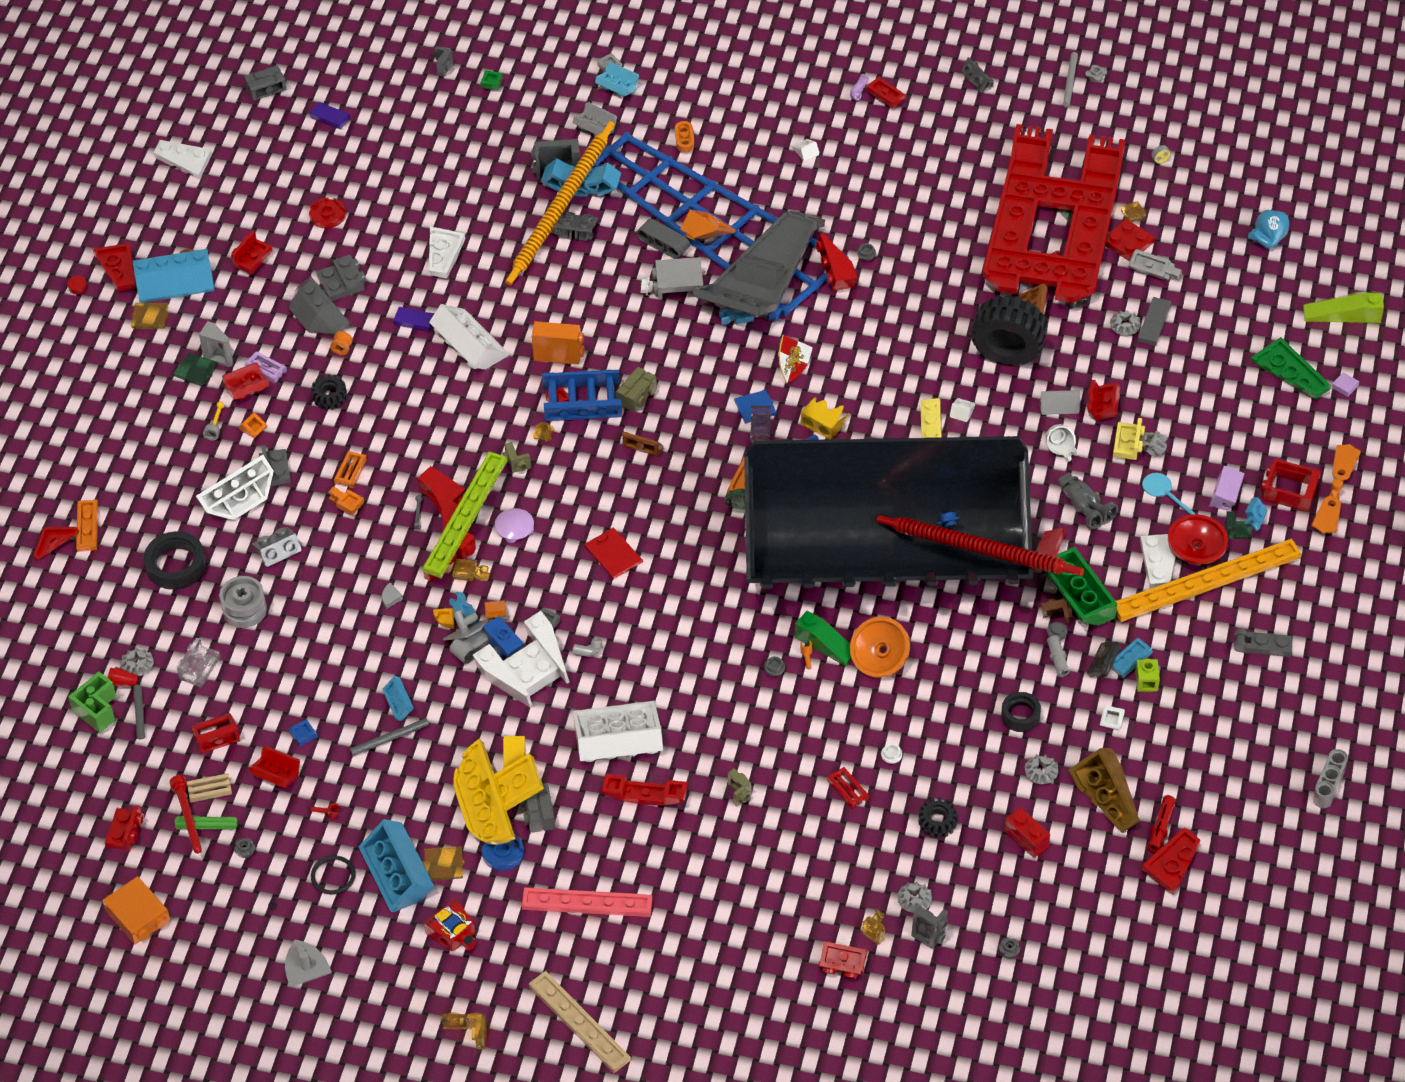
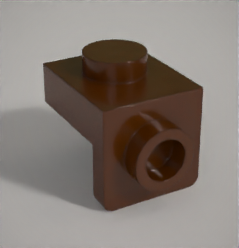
M1049 599L1041 603L1043 618L1063 614L1065 625L1069 624L1072 610L1070 605H1066L1065 599Z

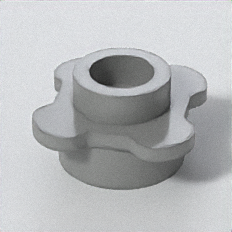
M1092 65L1091 69L1086 71V76L1095 83L1101 82L1103 76L1107 74V70L1102 69L1098 65Z

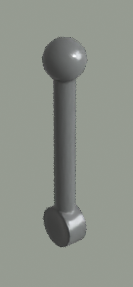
M421 495L415 497L417 502L415 529H419L420 505L423 500Z

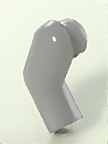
M593 638L588 646L575 644L573 654L591 657L602 650V640L600 638Z

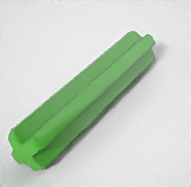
M183 816L175 818L176 829H187ZM193 817L196 829H237L238 826L236 817Z

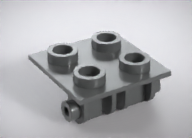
M573 212L562 213L554 226L556 228L555 235H558L560 238L572 239L575 230V240L578 239V236L579 240H592L593 232L591 231L599 218L589 214L581 216L575 215Z

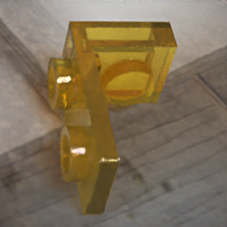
M455 1012L442 1014L444 1029H472V1040L476 1041V1048L485 1049L487 1035L486 1015L479 1013L458 1014Z

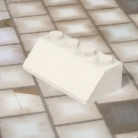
M441 304L429 322L434 327V331L445 338V342L456 349V353L468 361L467 364L473 369L480 368L486 370L509 355L465 309Z

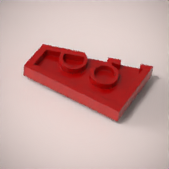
M130 243L93 249V254L117 291L136 289Z
M1184 827L1142 865L1141 870L1174 895L1200 845L1201 839Z

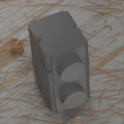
M278 65L244 76L246 89L253 101L287 90L285 77Z
M543 783V790L521 802L522 808H526L527 811L523 813L524 823L529 825L530 832L532 833L541 832L542 830H553L555 828L554 813L547 783Z

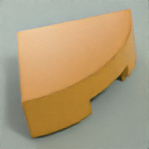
M453 608L433 610L434 618L438 624L454 629Z

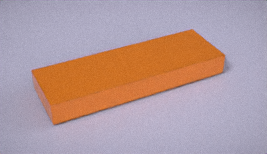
M97 499L83 500L77 503V528L79 530L76 537L77 552L97 550Z

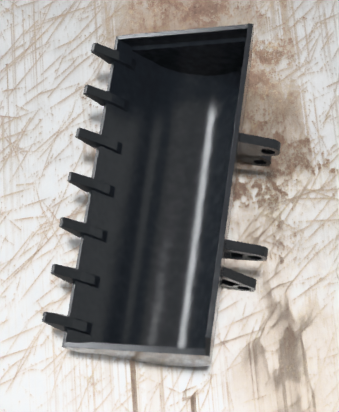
M1019 436L754 441L744 453L747 583H760L763 589H772L774 583L801 582L804 588H813L815 582H842L845 587H854L855 581H883V584L887 587L896 586L897 581L924 580L927 586H936L937 580H965L968 585H978V579H1006V582L1009 584H1019V579L1033 578L1032 567L897 532L892 526L877 523L878 515L893 519L904 517L1032 551L1028 448ZM955 512L956 517L961 518L956 520V525L944 527V524L938 525V522H941L940 515Z

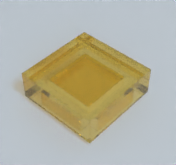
M1138 201L1121 206V212L1131 222L1146 218V212Z

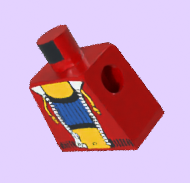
M453 899L424 923L426 935L450 951H455L461 945L470 951L477 943L472 937L475 934L474 923L456 899Z

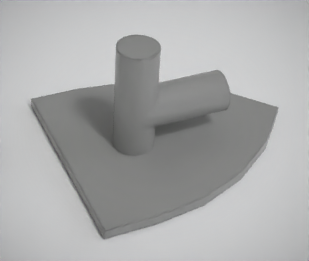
M456 610L453 614L460 630L444 637L443 640L468 638L483 629V626L489 623V618L473 623L478 620L476 613H472L464 618L461 610Z
M294 940L285 959V972L291 988L332 973L327 960L317 948L306 942Z

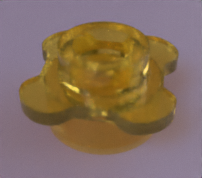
M546 422L538 423L535 427L536 431L533 433V438L550 441L554 427Z

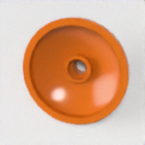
M874 617L863 622L854 632L850 643V654L855 666L864 674L875 678H883L896 673L905 664L910 652V640L906 630L900 623L888 617ZM883 647H887V651L885 653L881 652Z

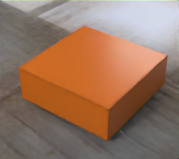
M505 601L485 602L486 618L505 617Z

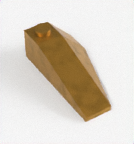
M1099 748L1068 769L1077 788L1082 793H1085L1091 799V802L1098 806L1121 832H1125L1140 822L1122 766L1113 749Z

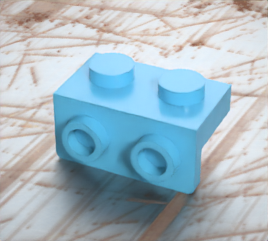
M609 62L607 63L606 71L596 76L595 83L601 85L604 89L615 91L617 95L626 96L636 91L639 74Z

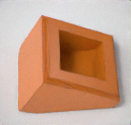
M254 412L238 428L252 438H255L268 425Z

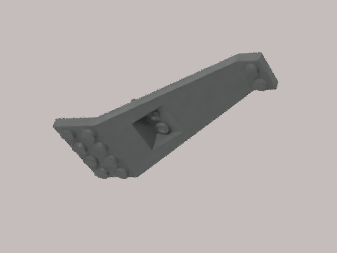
M794 210L785 212L712 284L694 288L692 296L698 297L702 302H715V305L719 307H731L732 311L747 312L752 317H759L762 314L768 315L769 312L776 311L814 231L825 226V219Z

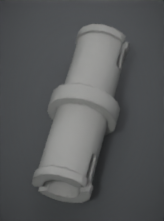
M1051 636L1047 639L1051 652L1050 659L1054 662L1058 677L1067 676L1070 671L1065 660L1066 653L1062 650L1060 638L1058 636Z

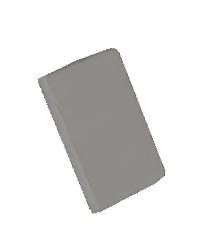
M1080 390L1041 391V414H1078L1080 412Z

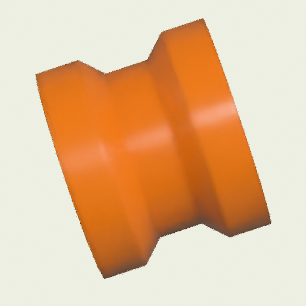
M338 331L334 335L330 348L338 355H346L349 351V346L353 342V338L344 331Z

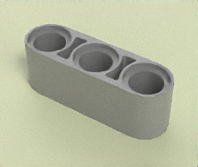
M1334 749L1329 753L1316 784L1313 803L1319 808H1328L1332 804L1345 773L1348 755L1341 749Z

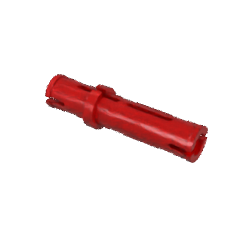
M1171 795L1163 796L1155 825L1151 827V837L1147 845V849L1150 852L1156 853L1161 848L1163 839L1167 836V826L1176 803V799Z

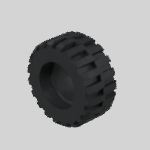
M996 296L994 299L986 300L979 306L971 330L972 342L976 349L983 353L984 357L992 359L995 363L1000 362L1002 365L1012 364V366L1025 365L1040 355L1048 331V324L1043 313H1040L1037 306H1032L1031 302L1023 301L1019 297Z

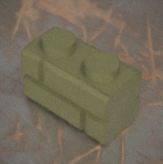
M640 367L636 368L615 392L616 399H621L622 407H626L632 412L636 411L639 407H643L647 397L650 394L653 395L657 390L656 376Z

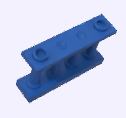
M619 370L542 373L543 389L549 388V403H544V421L622 417L621 399H615L614 385H619ZM595 386H606L607 400H596ZM576 387H587L588 401H576ZM556 388H568L569 402H557Z

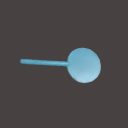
M1151 473L1143 479L1142 486L1147 494L1154 497L1168 495L1190 515L1195 514L1170 493L1172 483L1166 475Z

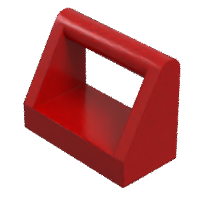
M231 713L191 726L200 754L240 741L238 728ZM229 722L230 724L228 726L199 735L198 733L199 731L206 730Z

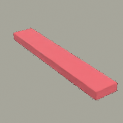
M524 887L522 910L651 917L652 895Z

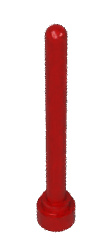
M176 775L170 779L169 784L171 790L178 796L193 851L199 854L202 851V847L185 793L188 786L184 776Z

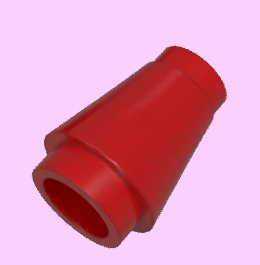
M119 667L110 668L108 679L113 682L114 687H134L138 683L139 675Z

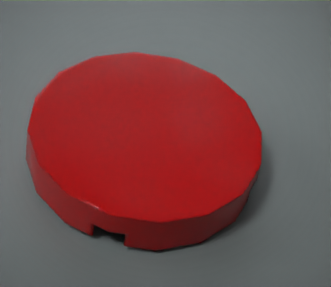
M321 198L310 206L309 218L312 224L320 228L336 227L346 217V209L343 202L335 198L333 200Z

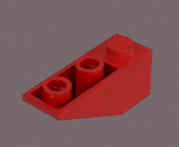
M820 233L818 241H816V250L820 252L821 265L827 273V283L831 285L832 291L854 288L857 275L852 261L824 233Z

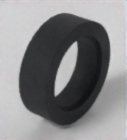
M173 531L159 535L148 544L144 552V563L149 579L155 585L164 589L178 590L189 587L202 577L206 569V558L201 542L195 536L186 532ZM171 549H185L194 555L191 565L179 572L162 571L156 566V562L161 554Z

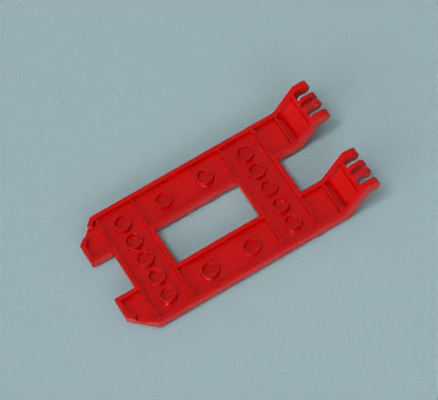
M1016 124L1011 158L983 268V277L998 292L1017 294L1020 281L1056 287L1054 300L1074 303L1095 293L1119 183L1126 140H1119L1118 149L1111 148L1114 139L1109 137L1108 145L1104 147L1106 137L1102 136L1100 146L1093 145L1096 136L1089 134L1081 181L1045 176L1053 129L1047 128L1046 137L1041 138L1039 137L1041 133L1040 127H1036L1035 136H1032L1033 126L1028 127L1027 135H1021L1023 126ZM1037 206L1074 211L1064 256L1027 250Z

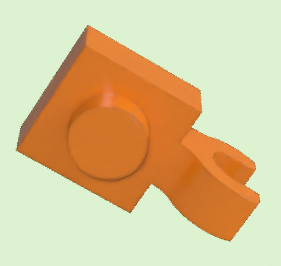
M332 487L328 492L331 494L329 500L336 503L337 508L352 516L364 503L363 497L348 489L343 493L338 488Z

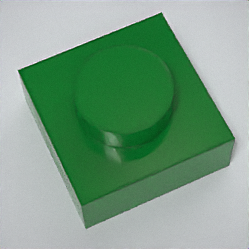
M485 70L480 82L481 88L498 90L503 74Z

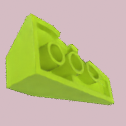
M1356 292L1303 305L1305 322L1381 323L1384 310L1383 294L1380 292Z

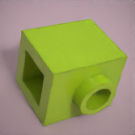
M1158 659L1137 660L1135 670L1137 692H1158L1160 681Z

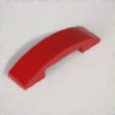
M606 774L601 792L606 796L630 803L670 805L684 802L688 782L667 780L666 784L627 781L626 776Z

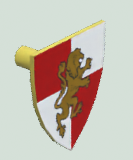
M782 335L778 352L779 364L785 382L789 383L804 371L813 347Z

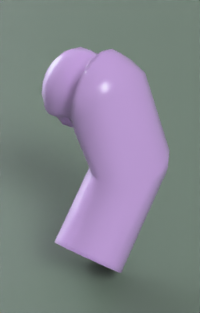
M861 74L857 83L850 90V97L852 99H861L862 91L869 80L868 76Z

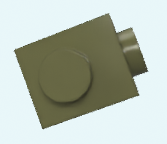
M505 443V452L502 454L507 457V463H509L512 473L530 469L531 461L529 454L517 456L513 443Z
M733 768L728 772V785L735 790L733 793V804L738 806L742 802L748 801L751 797V782L748 781V778L743 773H739Z

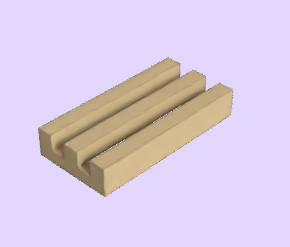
M228 773L187 781L191 803L232 795Z

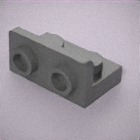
M262 445V453H259V457L264 455L274 471L270 487L290 484L291 479L286 449L266 452L265 445Z
M918 906L913 914L911 936L931 949L937 943L941 944L947 935L945 929L948 924V911L943 909L936 917L931 911Z

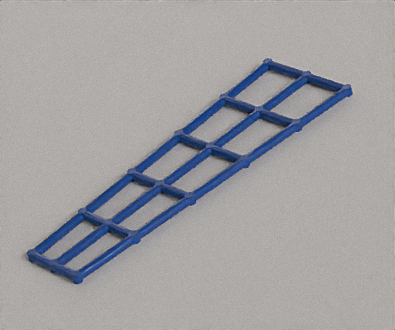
M629 132L623 133L622 137L612 145L607 146L592 167H599V163L608 156H612L641 175L643 178L631 188H628L619 181L617 189L623 192L627 198H631L659 219L665 226L685 236L686 232L682 231L681 227L674 221L689 209L708 212L721 220L697 204V202L713 190L748 209L749 212L733 225H729L736 229L735 233L718 236L708 246H705L697 239L692 240L686 237L690 244L700 250L704 256H708L725 270L731 265L714 253V249L730 236H734L750 247L755 241L738 231V229L755 215L764 218L772 224L779 219L761 209L759 205L748 202L718 185L716 181L709 180L679 163L672 156H667L631 136ZM629 142L663 162L651 172H648L616 150L624 143ZM668 166H672L702 183L705 187L692 198H688L656 176ZM651 182L682 202L683 205L667 217L637 195L636 192ZM811 238L809 244L816 248V241L818 240ZM796 269L794 276L809 286L786 306L780 302L779 305L783 308L782 315L788 316L795 307L814 291H817L827 281V273L825 272L817 280H813Z

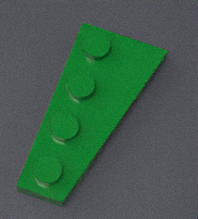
M1281 337L1251 357L1252 363L1315 400L1331 390V385Z

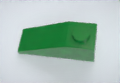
M806 610L795 623V638L802 641L808 646L809 641H811L812 648L844 666L851 661L850 643L824 619Z

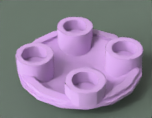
M512 508L498 515L495 520V529L508 543H514L516 540L525 538L534 532V520L527 511Z

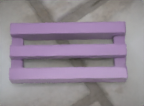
M257 351L245 362V366L257 362L261 373L273 383L277 382V378L282 377V373L285 374L287 372L285 366Z

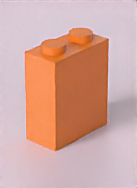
M534 321L532 331L534 361L579 365L580 357H584L585 347L581 346L583 345L584 333H581L580 325Z
M138 876L102 900L107 914L135 945L140 941L146 940L150 934L157 929L163 928L170 921L168 909Z

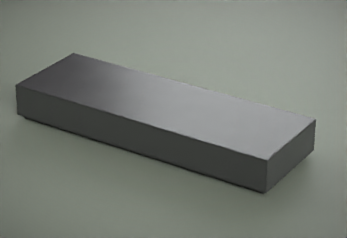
M1153 297L1139 333L1138 342L1153 346L1157 345L1172 301Z

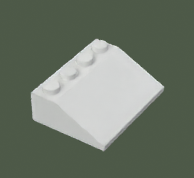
M654 701L572 711L580 761L592 762L601 758L614 759L617 756H635L641 753L654 754L658 751H663L661 726Z

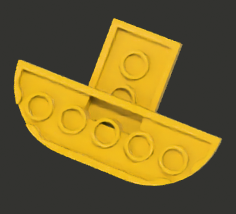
M478 739L461 756L463 760L459 768L455 769V793L465 824L471 834L487 844L507 843L516 839L507 810L543 790L544 786L534 757L530 753L494 774L484 742Z

